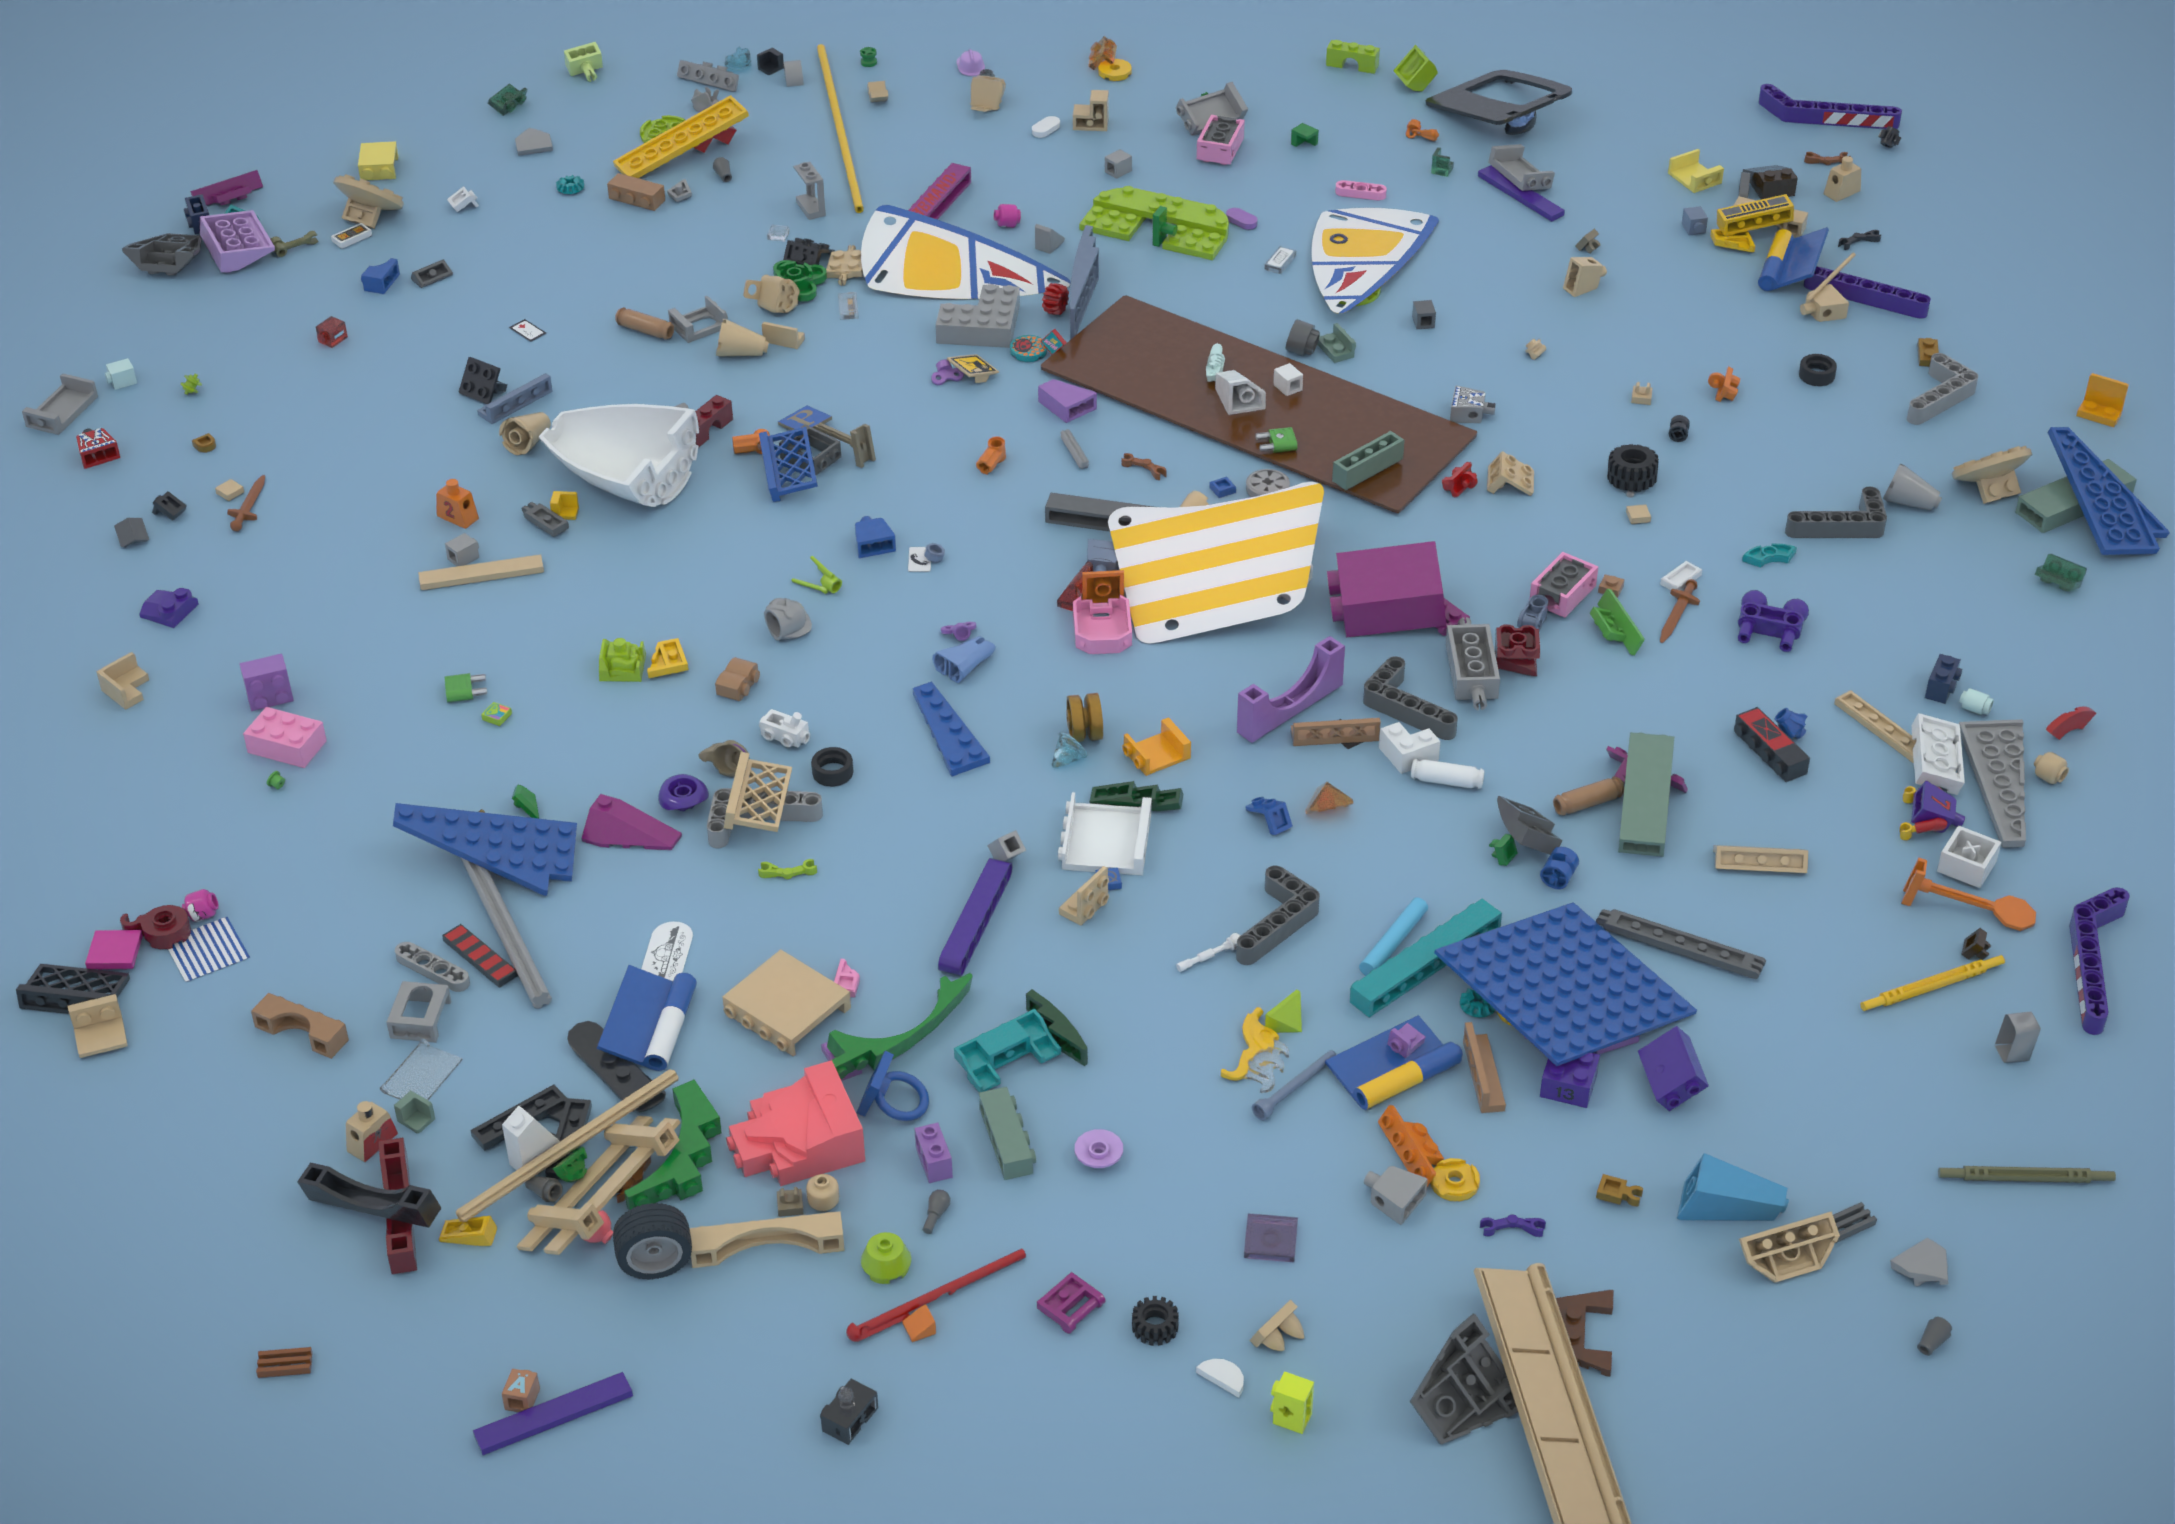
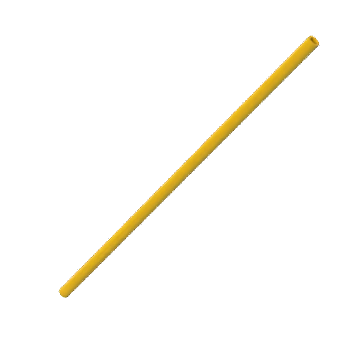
M820 44L817 46V52L856 213H862L864 207L825 46Z

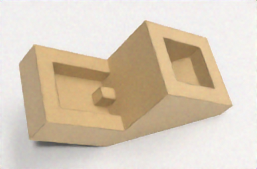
M885 81L868 82L867 90L870 102L888 100V90H886Z

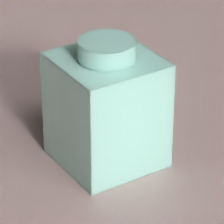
M128 358L106 364V380L108 384L111 383L115 390L137 384L134 368Z

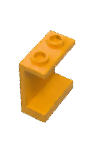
M1169 717L1161 720L1160 734L1137 743L1128 733L1124 734L1123 752L1127 757L1131 758L1136 768L1140 769L1145 776L1191 758V741Z

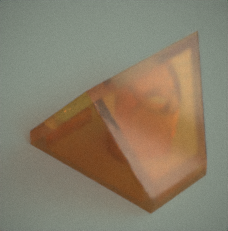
M1325 782L1317 787L1305 811L1306 814H1310L1314 811L1321 812L1336 809V807L1340 806L1349 807L1354 803L1352 798L1329 782Z

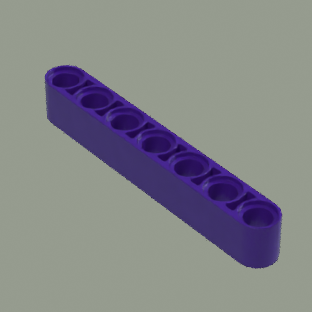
M1816 266L1813 277L1804 279V287L1812 291L1815 290L1834 270ZM1839 272L1827 284H1831L1846 300L1919 319L1928 316L1931 298L1926 294Z
M992 858L988 859L941 952L938 962L939 971L959 976L963 975L1011 878L1012 863Z

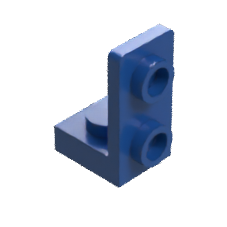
M1257 797L1251 801V804L1245 806L1246 811L1264 814L1271 835L1279 834L1293 827L1285 802Z

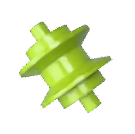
M198 374L184 375L186 382H181L180 385L183 386L186 395L188 393L193 394V392L198 393L197 385L202 386L200 379L197 378Z

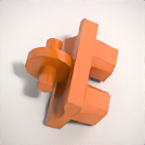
M1729 366L1725 376L1716 372L1712 373L1708 378V384L1712 388H1718L1715 400L1721 402L1723 397L1733 401L1738 393L1737 387L1741 378L1733 375V368Z

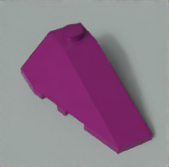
M600 794L589 809L581 839L582 842L599 847L609 848L610 844L622 845V848H630L631 845L643 846L644 849L672 850L682 837V833L620 799Z

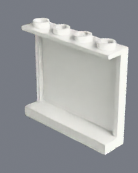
M1072 792L1071 801L1066 802V814L1068 816H1064L1063 830L1066 831L1061 832V845L1063 847H1059L1058 860L1062 861V870L1095 872V870H1100L1105 866L1108 869L1118 867L1119 874L1143 876L1151 821L1152 798L1143 797L1141 807L1075 803V793Z

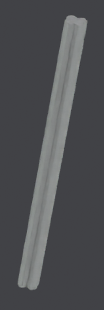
M461 858L534 1008H542L543 1004H549L552 998L489 871Z

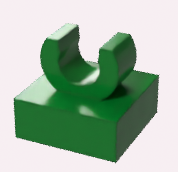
M1505 834L1500 840L1493 839L1489 844V847H1494L1495 849L1492 857L1498 859L1499 865L1507 866L1518 854L1514 838L1511 834Z

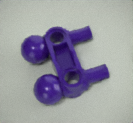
M1758 590L1746 592L1741 599V610L1738 619V626L1740 627L1738 641L1748 643L1751 634L1757 633L1781 638L1780 649L1784 652L1791 651L1794 640L1800 638L1803 623L1809 616L1808 605L1803 600L1797 598L1787 601L1783 608L1768 606L1767 597Z

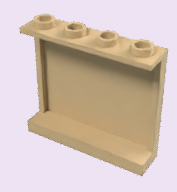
M781 949L722 996L723 1010L727 1017L735 1019L746 1029L754 1031L763 1040H768L776 1045L778 1049L792 1056L796 1055L795 1044L836 1009L843 1013L851 1009L850 991Z

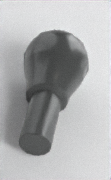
M937 1189L929 1196L928 1217L922 1229L926 1234L932 1233L937 1219L941 1217L950 1205L951 1198L944 1190Z

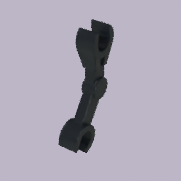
M1871 230L1861 234L1854 233L1849 238H1840L1838 247L1844 245V250H1849L1851 244L1860 240L1880 242L1881 234L1879 235V230Z

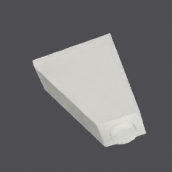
M1235 370L1216 373L1215 389L1228 415L1266 408V392Z
M520 1106L502 1124L509 1164L515 1170H518L560 1142Z

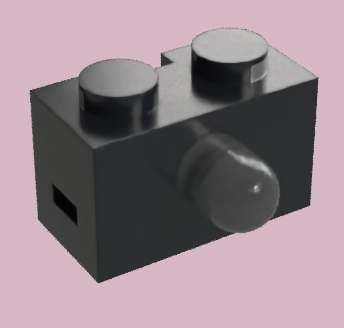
M851 1378L845 1386L839 1388L833 1401L822 1409L820 1414L822 1432L849 1445L861 1430V1425L864 1422L867 1423L879 1408L877 1391Z

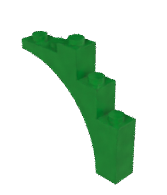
M695 1079L672 1088L674 1105L681 1117L679 1142L675 1145L666 1161L653 1174L624 1191L628 1210L641 1205L655 1204L675 1194L681 1201L703 1191L701 1174L697 1168L712 1162L711 1146L707 1139L721 1134L722 1131L720 1116Z

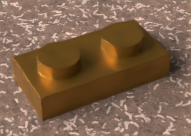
M1918 338L1919 366L1930 367L1932 355L1939 353L1938 339Z

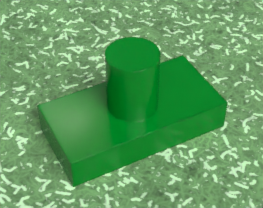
M1160 206L1153 214L1152 245L1160 247L1167 234L1175 236L1177 233V225L1167 223V207Z

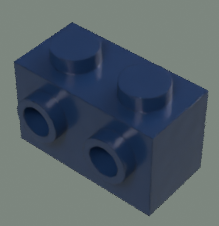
M203 194L185 198L187 208H184V214L188 226L193 228L194 234H200V217L209 216Z
M1939 654L1928 680L1925 694L1926 699L1946 704L1950 693L1954 694L1957 681L1960 680L1963 670L1959 668L1961 659Z

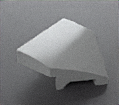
M529 128L515 139L518 156L553 151L550 134L537 129Z
M1929 1238L1922 1240L1890 1260L1891 1269L1909 1278H1914L1915 1286H1920L1926 1281H1939L1940 1285H1948L1946 1249Z

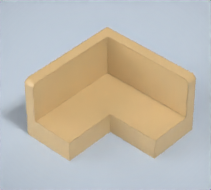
M133 652L96 671L101 691L125 710L144 700L142 693L136 687L149 681L148 673L138 666Z

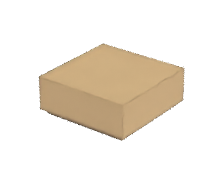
M232 479L215 488L216 494L227 501L244 493L243 486Z
M1646 504L1626 507V513L1631 524L1651 522V515Z

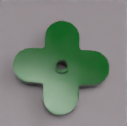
M783 260L775 263L773 266L774 276L791 279L800 290L798 301L814 299L817 296L816 285L823 283L827 279L826 268L821 265H809L807 263L799 265L796 264V261Z

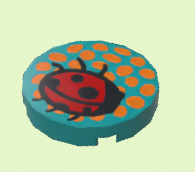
M1035 335L1019 336L1010 343V354L1023 362H1035L1039 357H1045L1047 349L1041 343L1043 338Z

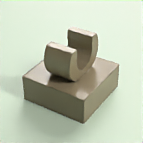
M1594 228L1575 247L1579 251L1586 248L1588 253H1592L1600 246L1599 241L1595 239L1599 233Z
M794 1187V1190H784V1188H781L777 1191L779 1217L804 1214L802 1189Z

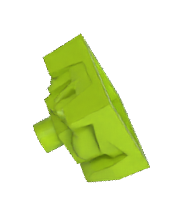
M1416 44L1393 70L1402 82L1413 91H1423L1438 74L1435 64Z
M617 638L613 642L603 639L599 655V681L642 682L646 659L644 641H641L640 647H638L636 644L626 642L624 638Z

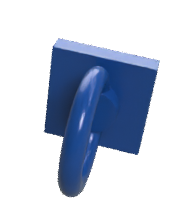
M885 1051L868 1082L856 1113L865 1117L875 1099L878 1107L887 1116L899 1121H913L920 1118L927 1111L929 1095L923 1083L915 1076L902 1071L887 1072L894 1055ZM891 1081L905 1082L917 1091L920 1102L916 1109L907 1112L900 1111L887 1103L884 1096Z

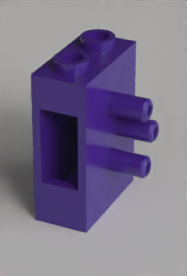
M1675 1026L1638 1050L1655 1099L1668 1111L1678 1107L1709 1087L1690 1037L1678 1026Z

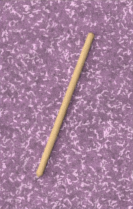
M1851 253L1806 298V301L1810 302L1856 254Z

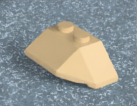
M1831 1211L1740 1238L1739 1241L1747 1264L1776 1283L1822 1269L1840 1235Z

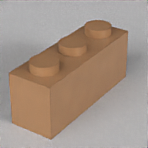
M620 173L607 183L609 199L653 211L665 201L664 185Z

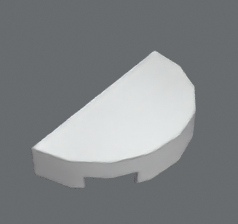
M1210 1359L1196 1367L1197 1374L1238 1398L1242 1394L1244 1376L1240 1368L1234 1363L1224 1359Z

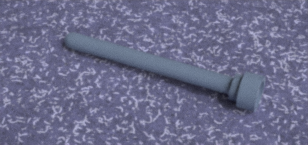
M1330 1050L1270 1098L1259 1099L1252 1105L1253 1114L1262 1121L1271 1116L1274 1106L1325 1067V1060L1335 1056V1051Z

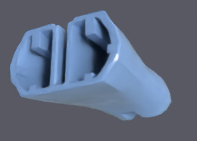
M977 636L960 645L937 651L933 654L932 660L938 672L943 675L949 674L951 680L959 683L979 663L990 657L996 647L990 641H985V638Z

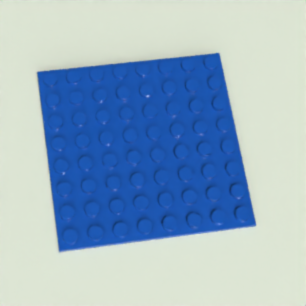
M1574 902L1435 949L1434 952L1556 1066L1578 1059L1589 1052L1594 1053L1676 1022L1697 1012V1009Z

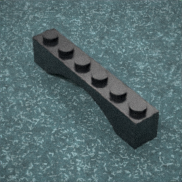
M310 1162L297 1181L307 1198L311 1201L427 1228L431 1226L441 1210L440 1204L430 1189L413 1185L399 1190L376 1188L355 1181L329 1166Z

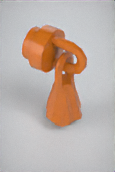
M1412 119L1408 122L1406 131L1408 138L1412 139L1417 135L1431 141H1436L1439 137L1437 129L1420 130V121Z

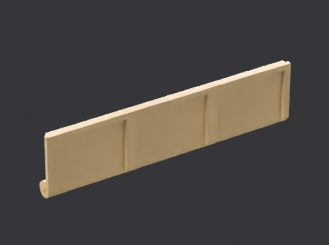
M1535 1263L1530 1265L1526 1271L1475 1268L1474 1274L1553 1523L1632 1524L1545 1265Z

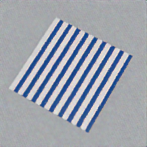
M228 917L191 930L189 938L184 943L181 940L178 943L172 944L173 948L168 949L185 982L250 958Z

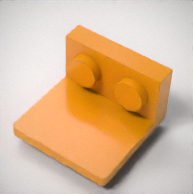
M2091 373L2084 400L2078 408L2076 416L2115 427L2122 415L2129 384Z

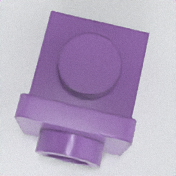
M1407 1023L1399 1030L1393 1028L1390 1031L1388 1045L1393 1051L1407 1058L1424 1043L1425 1036Z

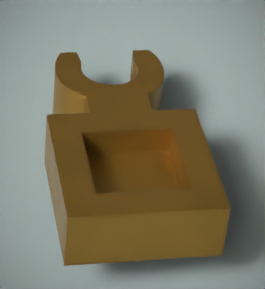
M1603 1174L1596 1198L1618 1205L1621 1204L1622 1200H1625L1629 1205L1638 1207L1640 1197L1643 1194V1188L1637 1185L1629 1187L1627 1186V1180Z

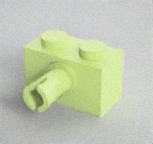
M596 42L564 50L565 65L571 76L584 73L587 81L592 82L590 76L593 81L596 80L597 75L594 70L603 67L602 54Z

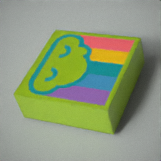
M493 702L481 714L482 720L501 726L510 717L512 710L510 707Z

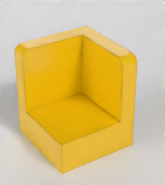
M553 491L550 501L551 511L565 520H575L579 510L577 492Z

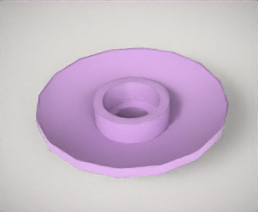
M1094 1129L1078 1137L1075 1143V1155L1086 1166L1106 1168L1120 1160L1123 1155V1143L1120 1137L1113 1132L1104 1129Z

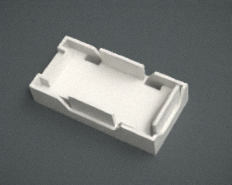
M1918 713L1911 725L1912 740H1916L1913 747L1915 784L1922 785L1925 781H1928L1935 786L1946 788L1948 793L1958 795L1965 783L1960 725Z

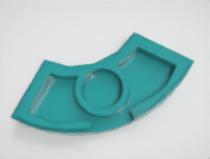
M1772 543L1771 546L1761 547V545L1756 546L1743 555L1742 561L1760 568L1771 562L1788 564L1796 554L1797 547L1779 543Z

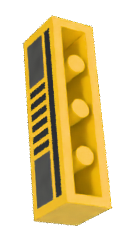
M1787 194L1717 209V226L1724 236L1794 221V205Z

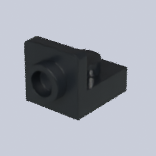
M167 491L163 496L159 495L155 498L152 513L156 515L162 512L173 521L186 510L187 505Z

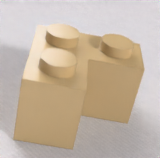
M1091 90L1090 105L1074 104L1073 130L1107 131L1109 121V90Z

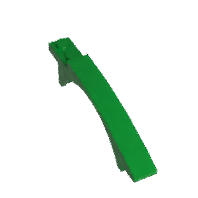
M968 973L952 982L947 976L940 978V989L937 990V1004L934 1010L921 1024L905 1033L885 1038H863L848 1035L837 1030L830 1032L827 1048L835 1057L832 1059V1062L840 1079L845 1078L847 1074L856 1069L861 1070L865 1068L867 1064L874 1071L885 1051L894 1055L893 1060L935 1030L960 1004L970 990L973 975Z

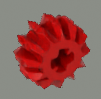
M1050 283L1045 288V293H1043L1042 307L1049 314L1061 315L1066 310V305H1068L1069 291L1062 284Z

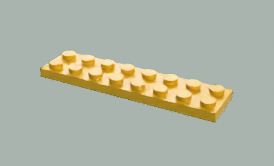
M730 95L615 159L613 164L622 174L640 178L716 134L727 130L732 125L741 122L749 116L748 111Z

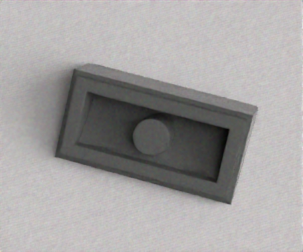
M443 259L412 272L411 279L420 288L452 276L453 272Z

